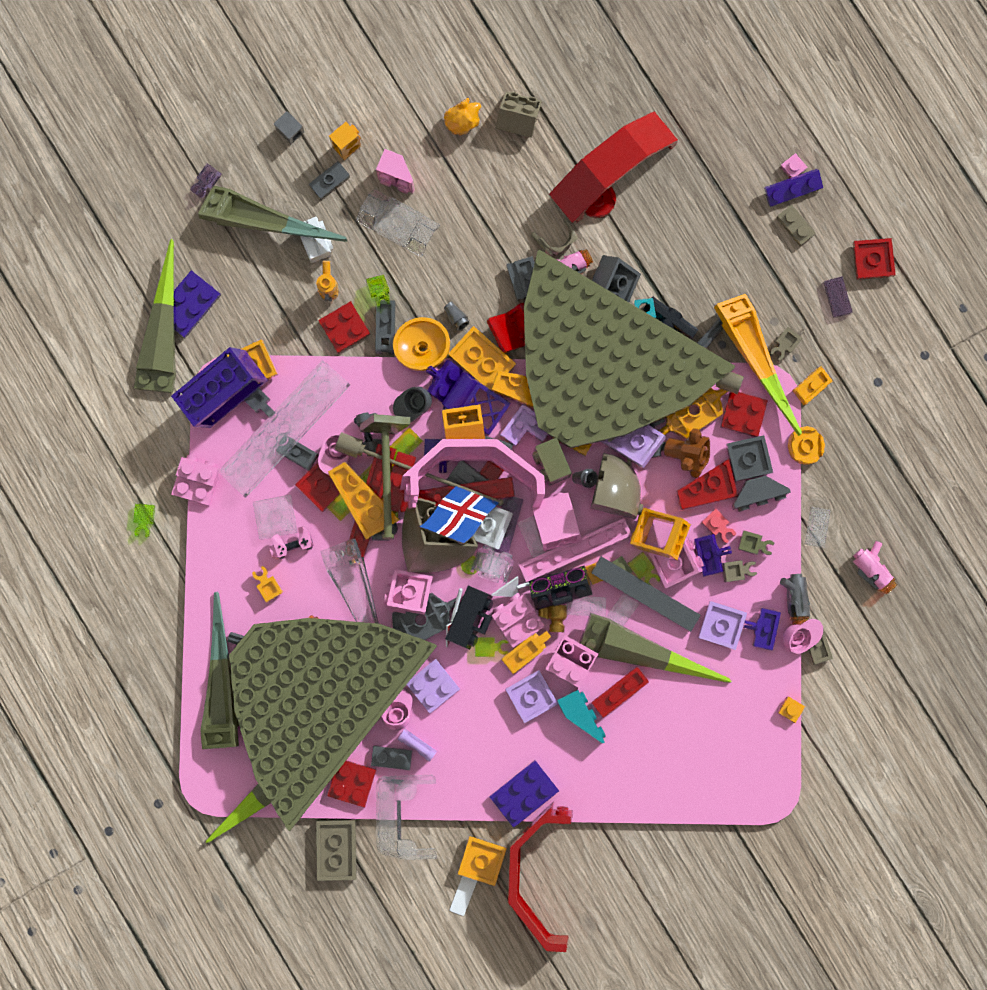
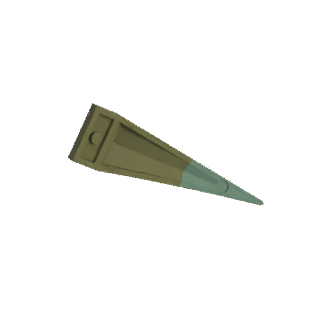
M212 186L198 212L200 219L217 222V225L348 242L345 236L292 218L231 189L219 186Z
M214 592L209 677L200 730L202 749L239 746L237 729L239 722L234 711L232 674L218 592Z

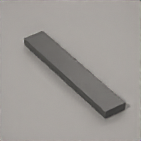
M600 556L591 571L595 576L690 632L701 616L699 613Z

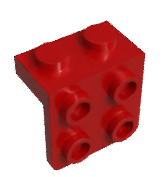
M524 303L518 304L507 313L487 319V324L503 353L525 347Z

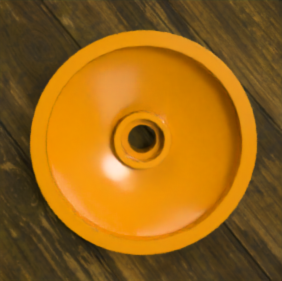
M426 317L414 318L405 322L397 330L393 340V350L397 360L406 368L414 371H426L429 366L435 368L445 360L450 350V338L446 328L440 322ZM421 348H426L425 351H420Z

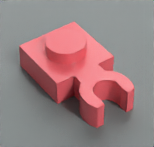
M717 509L713 510L701 522L715 536L720 533L724 543L729 542L725 537L726 533H731L732 536L736 535L733 529L726 527L729 521Z

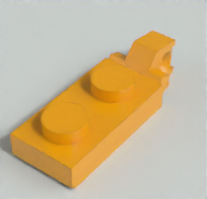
M547 630L540 636L535 633L501 660L511 673L514 674L544 651L543 649L547 647L544 642L551 638V635Z

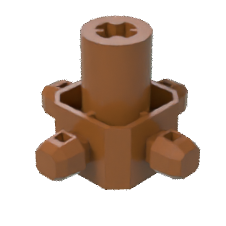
M694 428L689 433L686 441L669 438L665 444L664 455L681 460V469L683 471H690L691 477L699 478L702 470L709 462L710 438L702 436L700 430Z

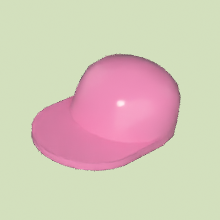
M338 433L331 434L325 439L318 457L320 469L328 475V471L344 462L347 463L349 455L335 450L340 436Z
M810 619L801 625L789 626L783 635L785 647L795 654L807 651L820 641L823 635V625L817 619Z
M403 689L381 716L387 728L401 730L409 724L412 696L408 691Z

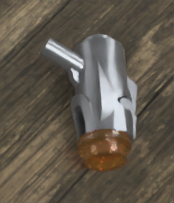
M791 574L788 579L782 578L780 584L787 588V606L792 625H801L810 619L806 577H802V574Z

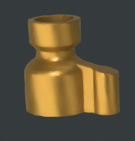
M553 605L538 610L539 617L551 620L549 632L565 631L563 621L567 618V605L555 607Z

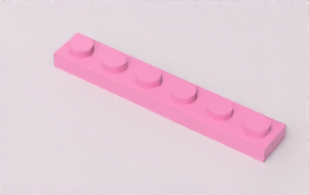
M625 518L582 536L580 542L557 547L519 564L525 581L529 582L624 540L632 534Z

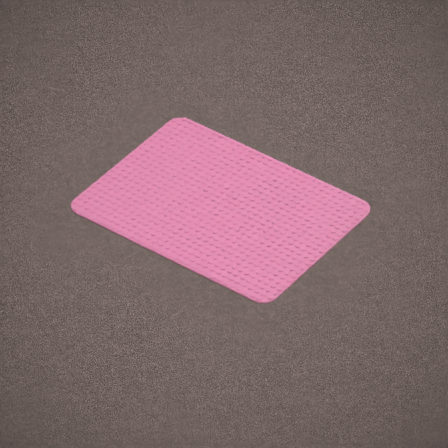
M270 355L278 375L268 379L259 389L270 398L267 405L276 413L272 419L262 410L256 413L243 401L211 428L193 427L190 423L189 455L197 457V462L205 464L206 460L216 463V467L220 469L210 505L207 506L188 500L179 779L181 791L189 805L202 814L228 817L258 784L253 773L250 758L248 757L240 725L237 727L239 746L202 749L200 730L209 677L214 592H218L220 597L228 655L237 646L228 642L230 632L245 636L254 624L318 618L378 623L393 628L392 613L394 611L387 610L384 598L385 594L390 592L391 587L387 586L389 575L394 574V569L408 572L402 548V526L405 512L400 510L399 513L392 511L400 519V521L396 522L398 530L394 535V539L389 541H372V537H370L364 560L345 555L355 519L342 496L340 495L322 512L295 485L308 471L276 451L286 436L301 443L318 455L323 442L331 434H341L343 432L364 442L363 432H360V427L354 423L356 415L368 412L369 414L377 413L379 415L395 416L393 404L399 395L411 387H423L428 390L432 384L433 377L426 371L408 369L396 357ZM216 358L212 359L211 361H209L208 363H206L205 365H203L202 368L200 369V371H202L206 366H208V365H209L212 361H214ZM445 358V360L440 365L434 368L438 371L440 368H442L446 360H450L459 368H461L464 372H466L452 358ZM512 359L516 366L509 373L526 376V359ZM731 363L735 365L734 370L731 372L744 376L739 389L740 393L768 400L759 436H765L773 473L763 476H767L788 487L791 493L786 495V499L775 501V498L767 500L768 504L758 507L755 503L749 505L750 509L741 512L738 509H732L736 497L681 510L676 491L697 479L691 477L690 471H683L681 469V460L666 457L664 451H661V456L651 458L644 468L639 467L634 462H632L631 467L634 469L640 482V504H643V508L685 519L691 524L686 537L687 539L690 538L694 545V539L712 535L701 522L713 510L717 509L729 521L726 527L736 532L735 536H732L731 533H726L725 537L729 540L728 543L722 541L720 533L715 536L719 549L730 546V550H732V554L721 556V562L742 560L744 566L746 562L754 561L756 564L751 565L749 571L757 572V575L747 576L744 574L745 580L724 582L723 572L704 577L703 573L700 572L665 588L649 556L650 553L639 550L631 545L630 536L538 577L541 578L584 565L594 564L599 560L600 556L610 562L622 556L632 570V575L699 613L701 616L690 632L605 581L591 584L593 595L573 599V602L562 604L567 605V618L563 621L565 626L564 632H549L551 620L539 617L545 627L537 631L536 634L540 636L547 630L551 638L544 642L547 646L543 649L544 651L514 674L511 673L501 660L514 648H512L493 617L486 634L478 632L476 635L478 636V641L470 650L453 642H450L448 647H446V629L429 637L425 641L434 643L437 647L416 674L437 659L460 688L438 708L429 713L407 685L404 687V690L408 691L412 696L411 719L404 729H407L437 751L434 757L429 762L418 751L397 740L404 729L391 730L387 728L381 717L347 759V761L377 769L365 808L328 797L331 779L301 818L508 821L489 796L534 760L551 779L559 792L526 817L523 822H533L553 801V809H557L558 806L569 807L568 810H573L571 822L766 825L777 823L792 812L799 801L801 791V715L797 722L793 723L780 715L778 711L787 696L801 703V654L791 652L783 643V635L786 629L791 625H801V617L790 618L787 606V588L780 584V580L782 578H790L791 574H801V464L793 460L788 450V439L794 429L748 363ZM773 365L787 401L801 428V401L792 391L797 384L790 374L780 367ZM716 384L713 387H711L714 390L720 389L718 387H715ZM481 388L476 393L477 402L488 400L487 392ZM727 392L720 398L723 414L700 429L702 436L710 438L709 462L702 470L700 476L729 459L726 444L754 438L753 436L720 428L730 392ZM497 393L511 404L491 434L488 435L486 433L485 436L510 443L500 434L523 403ZM432 395V405L426 413L419 416L399 433L389 434L390 447L397 449L394 460L399 451L416 457V464L424 457L425 439H446L442 418L444 405ZM499 400L492 401L493 412L501 411L505 404ZM489 402L478 404L481 406L482 414L491 413ZM526 405L528 408L534 411L533 407ZM691 405L689 407V412L692 415L699 414L698 406ZM482 417L483 426L489 429L493 423L492 417ZM666 417L664 418L665 422L655 426L657 431L666 426ZM526 432L516 446L513 445L512 451L537 471L541 472L540 464L536 465L532 456L535 446L553 438L548 434L545 440L541 442L532 434ZM669 432L665 435L666 439L663 442H666L669 438L686 441V439L674 432ZM371 433L372 439H382L381 433ZM559 442L572 474L570 478L550 486L546 482L544 498L553 497L557 493L569 494L581 537L625 518L632 534L636 529L639 515H637L636 519L590 509L596 485L586 488L572 481V475L575 472L592 469L598 475L603 453L615 455L626 462L627 458L602 442L593 443L586 456ZM365 453L362 456L358 455L357 458L349 456L347 464L366 483L374 457L367 456ZM318 458L316 459L312 467L318 462ZM460 461L447 462V473H443L444 466H442V473H439V464L428 473L446 480ZM487 461L465 462L480 472ZM505 471L500 476V478L512 477ZM426 476L418 481L419 490L449 486ZM762 476L736 481L737 494H739L746 481ZM514 477L512 478L515 496L499 498L498 500H503V505L496 506L513 513L499 550L478 542L475 553L456 567L432 573L413 572L433 576L430 593L435 594L442 601L449 602L456 598L459 589L462 588L461 603L468 585L491 595L517 576L518 585L526 583L519 564L550 551H543L538 527L532 512L531 491ZM654 519L645 544L657 548L666 546L673 524ZM299 527H306L314 544L311 550L299 547L287 551V556L284 559L272 558L269 547L273 546V536L278 534L284 544L299 540ZM748 531L762 535L761 541L763 542L767 540L773 541L774 545L767 544L765 547L772 554L765 555L761 550H758L756 555L738 550L742 532ZM695 545V549H693V551L697 557L698 553ZM262 566L268 571L267 577L274 576L283 591L282 594L267 603L256 587L261 582L252 575V572L255 571L257 576H262ZM530 586L518 589L519 595L524 594L538 615V610H536L531 597ZM493 596V606L486 614L491 616L494 614L493 609L503 604L505 607L511 603L509 601L511 597ZM709 601L746 612L745 620L755 623L759 619L761 608L781 612L773 650L754 647V630L746 628L742 629L736 650L699 639L698 636ZM454 608L449 611L450 623ZM590 613L609 618L697 664L730 678L731 683L597 657L581 687L577 688L545 670L564 635L580 643ZM422 614L417 615L415 618L416 624L420 626L424 625L427 620L426 616ZM482 617V619H481V621H480V623H479L478 628H480V626H481V623H482V621H483V619H484L483 617ZM638 667L649 683L603 718L591 702L634 668ZM539 670L556 701L575 690L583 691L588 700L585 703L588 710L592 709L597 717V720L594 721L596 726H601L606 735L603 738L605 743L602 744L565 718L559 704L524 723L505 689ZM373 746L412 750L410 770L371 766ZM271 803L250 816L280 818Z

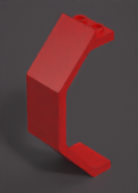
M653 111L623 126L582 158L549 195L572 223L574 221L578 223L583 219L585 211L609 187L645 159L667 147L671 150L677 145L678 139L656 112Z
M553 801L513 840L510 846L508 903L546 951L567 952L569 935L549 933L519 891L521 846L543 824H571L573 810H568L569 807L558 806L557 809H553Z

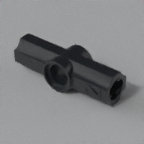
M652 296L656 319L692 340L699 329L686 321L676 309L667 307ZM646 304L643 310L645 312L650 311V306Z

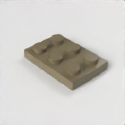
M356 820L316 821L317 881L356 880Z

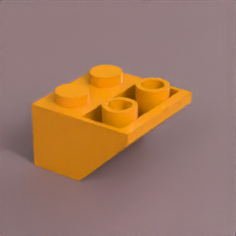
M480 405L442 410L446 439H485Z

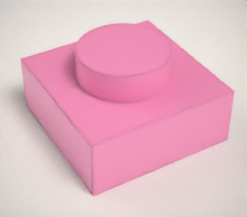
M796 153L780 166L789 178L800 175L808 168Z

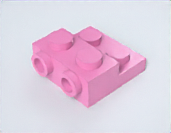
M187 455L186 458L181 457L171 495L209 506L220 469L216 467V463L207 460L204 464L197 462L198 458Z
M686 537L678 560L653 553L649 554L665 588L703 571L701 568L704 566L700 556L696 557L693 551L695 545L690 538L687 539Z
M394 569V574L389 575L387 586L391 587L390 592L386 593L384 598L387 610L404 614L407 611L425 615L433 576Z
M519 593L509 599L511 603L505 607L501 604L493 609L494 614L491 615L512 648L545 627L524 594L520 596Z

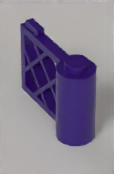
M464 371L442 402L444 410L489 402L491 413L482 414V417H492L493 423L490 428L484 427V434L487 433L488 435L491 434L511 403ZM479 388L487 392L488 400L477 402L476 393ZM499 400L505 404L501 411L493 412L492 401Z

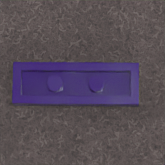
M815 169L764 187L768 205L771 207L822 189L823 184L819 170Z

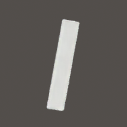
M462 876L450 907L451 912L462 916L465 915L477 880Z

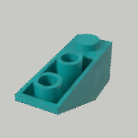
M575 690L557 700L565 718L602 744L605 743L603 738L606 735L601 726H596L594 721L597 720V717L592 709L588 710L585 704L588 700L583 691Z

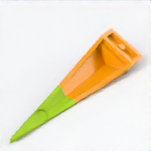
M746 294L716 304L714 309L723 323L721 326L796 434L800 436L802 431L774 369L755 308Z

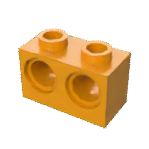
M347 122L343 123L329 135L332 148L343 160L347 159L361 147L359 131L353 124L350 126Z

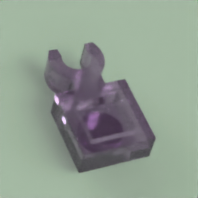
M207 163L196 177L199 180L198 183H195L190 190L202 199L206 194V189H212L222 174Z

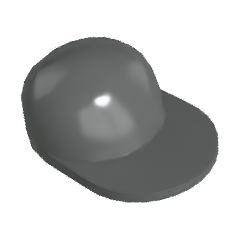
M411 387L395 399L393 404L394 415L410 417L411 423L431 408L432 397L423 387Z

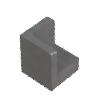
M285 112L274 123L275 129L291 145L305 132L303 126L289 112Z

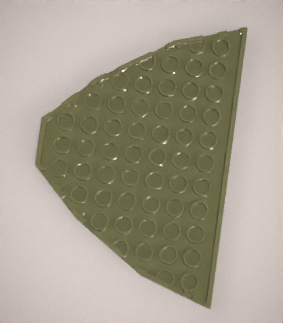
M540 249L538 250L524 304L526 377L540 430L554 438L557 437L560 442L570 448L622 437L689 407L729 372L734 370L735 365Z
M302 618L254 624L229 654L234 711L241 728V734L251 761L253 773L259 786L270 800L288 831H291L436 649V644L378 623Z

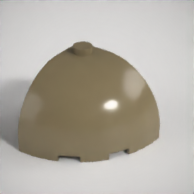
M603 453L590 509L636 519L637 515H641L643 504H640L641 487L638 476L625 460L615 455Z
M418 498L416 508H408L407 506L402 526V548L408 572H440L460 565L469 559L478 547L474 536L465 544H460L419 528L431 517L437 506H435V502Z

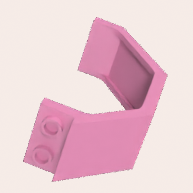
M442 439L402 476L400 490H404V501L408 502V508H416L419 496L418 481L440 462L491 461L531 491L532 508H540L545 496L544 475L498 439Z

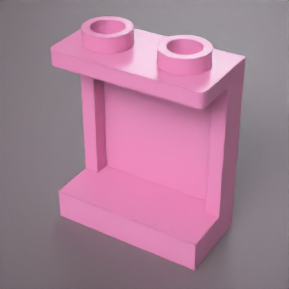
M557 493L553 497L543 498L540 508H532L543 551L581 541L580 531L568 493Z

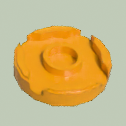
M808 426L800 428L802 431L800 436L793 431L788 439V450L793 460L803 465L816 463L822 457L825 449L822 435L815 428Z

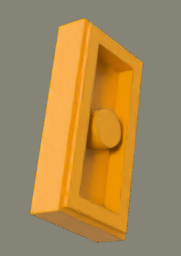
M820 366L792 391L801 403L806 405L832 382V379Z

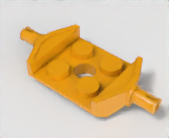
M710 388L691 404L699 407V414L692 415L689 412V407L667 416L666 426L658 431L663 432L662 434L664 435L674 432L687 439L692 429L700 430L723 414L720 398L729 391L721 388L718 390Z

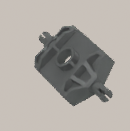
M430 593L425 612L427 620L424 625L416 624L415 618L419 615L417 613L407 611L406 614L393 612V629L426 640L446 629V625L450 623L449 611L454 608L456 598L449 602H444L435 594Z

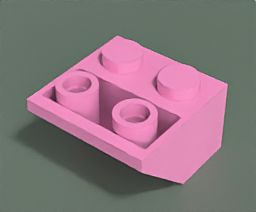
M384 149L376 168L380 183L388 187L391 185L398 187L399 191L406 194L408 192L414 193L413 179L403 156Z
M564 635L545 670L580 688L598 653Z

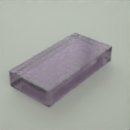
M843 276L824 281L823 284L833 318L852 314Z

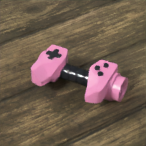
M299 527V540L284 544L278 534L273 536V546L269 547L272 558L284 559L287 556V551L299 547L311 550L314 544L306 527Z

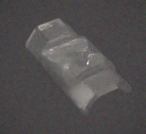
M375 188L368 194L356 218L358 223L420 257L423 256L427 244L440 226L439 223L424 216L417 210Z

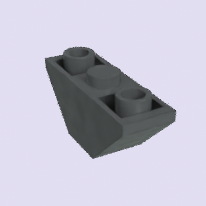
M767 476L748 480L743 484L738 497H736L732 505V509H738L741 512L750 509L749 505L755 503L758 507L768 504L767 500L775 498V501L787 498L786 495L791 493L788 487Z

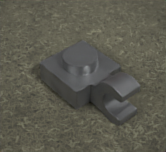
M259 388L244 400L256 413L262 410L270 419L276 415L275 411L267 405L270 398Z

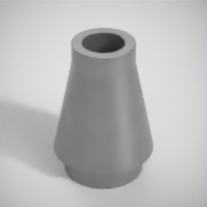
M453 302L445 305L444 310L452 327L456 328L457 331L464 329L469 324L468 316Z
M586 469L575 472L572 475V481L586 488H591L596 485L598 475L594 470Z

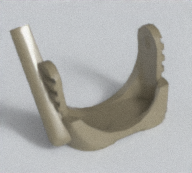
M566 218L563 221L569 229V238L561 247H550L542 237H539L535 232L531 233L535 241L550 256L559 254L578 239Z

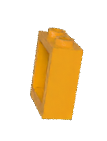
M643 508L641 515L638 517L636 529L631 535L630 544L639 550L678 560L691 524L683 518ZM654 519L673 524L664 549L645 544Z

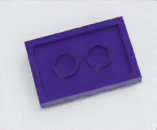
M192 270L174 290V330L184 338L189 335L221 296L217 290Z
M534 760L489 797L514 828L558 793L559 790L536 760Z

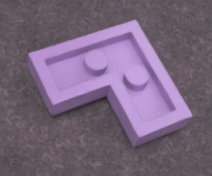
M522 404L500 434L514 446L519 443L526 432H529L543 442L548 434L538 428L535 412Z

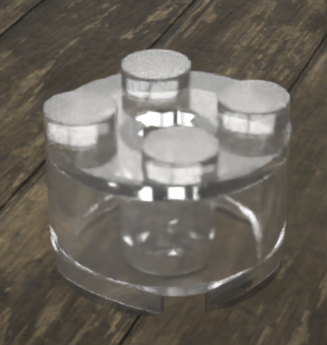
M483 545V548L478 549L470 571L472 573L475 570L478 571V576L495 583L502 580L503 584H507L515 562L512 560L513 555L507 552L500 554L495 552L493 547Z

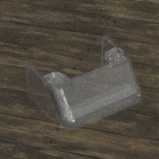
M434 775L382 776L377 780L375 785L376 847L380 854L405 860L437 859L435 848L417 849L416 844L412 840L401 839V801L411 800L415 797L417 784H436Z

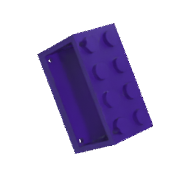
M229 347L171 397L193 427L211 428L268 380L246 350Z

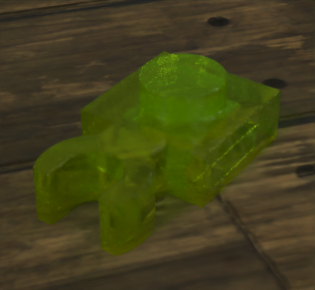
M380 275L366 279L371 298L375 297L377 307H380L381 300H386L387 304H390L389 287L385 276Z
M135 503L133 523H139L134 531L136 537H139L141 530H145V537L149 538L150 530L148 524L154 525L155 505Z
M641 552L627 563L639 579L645 577L644 581L651 585L649 580L653 577L658 582L660 581L659 576L651 572L655 567L644 552Z
M478 637L475 645V657H495V651L503 655L508 654V651L501 650V645L503 643L507 644L508 641L501 640L495 643V637Z

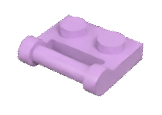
M404 729L397 739L418 751L429 762L437 752L407 729Z

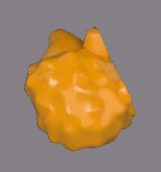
M466 98L445 111L444 123L446 128L453 135L461 136L468 134L470 130L479 125L480 103H469V98Z

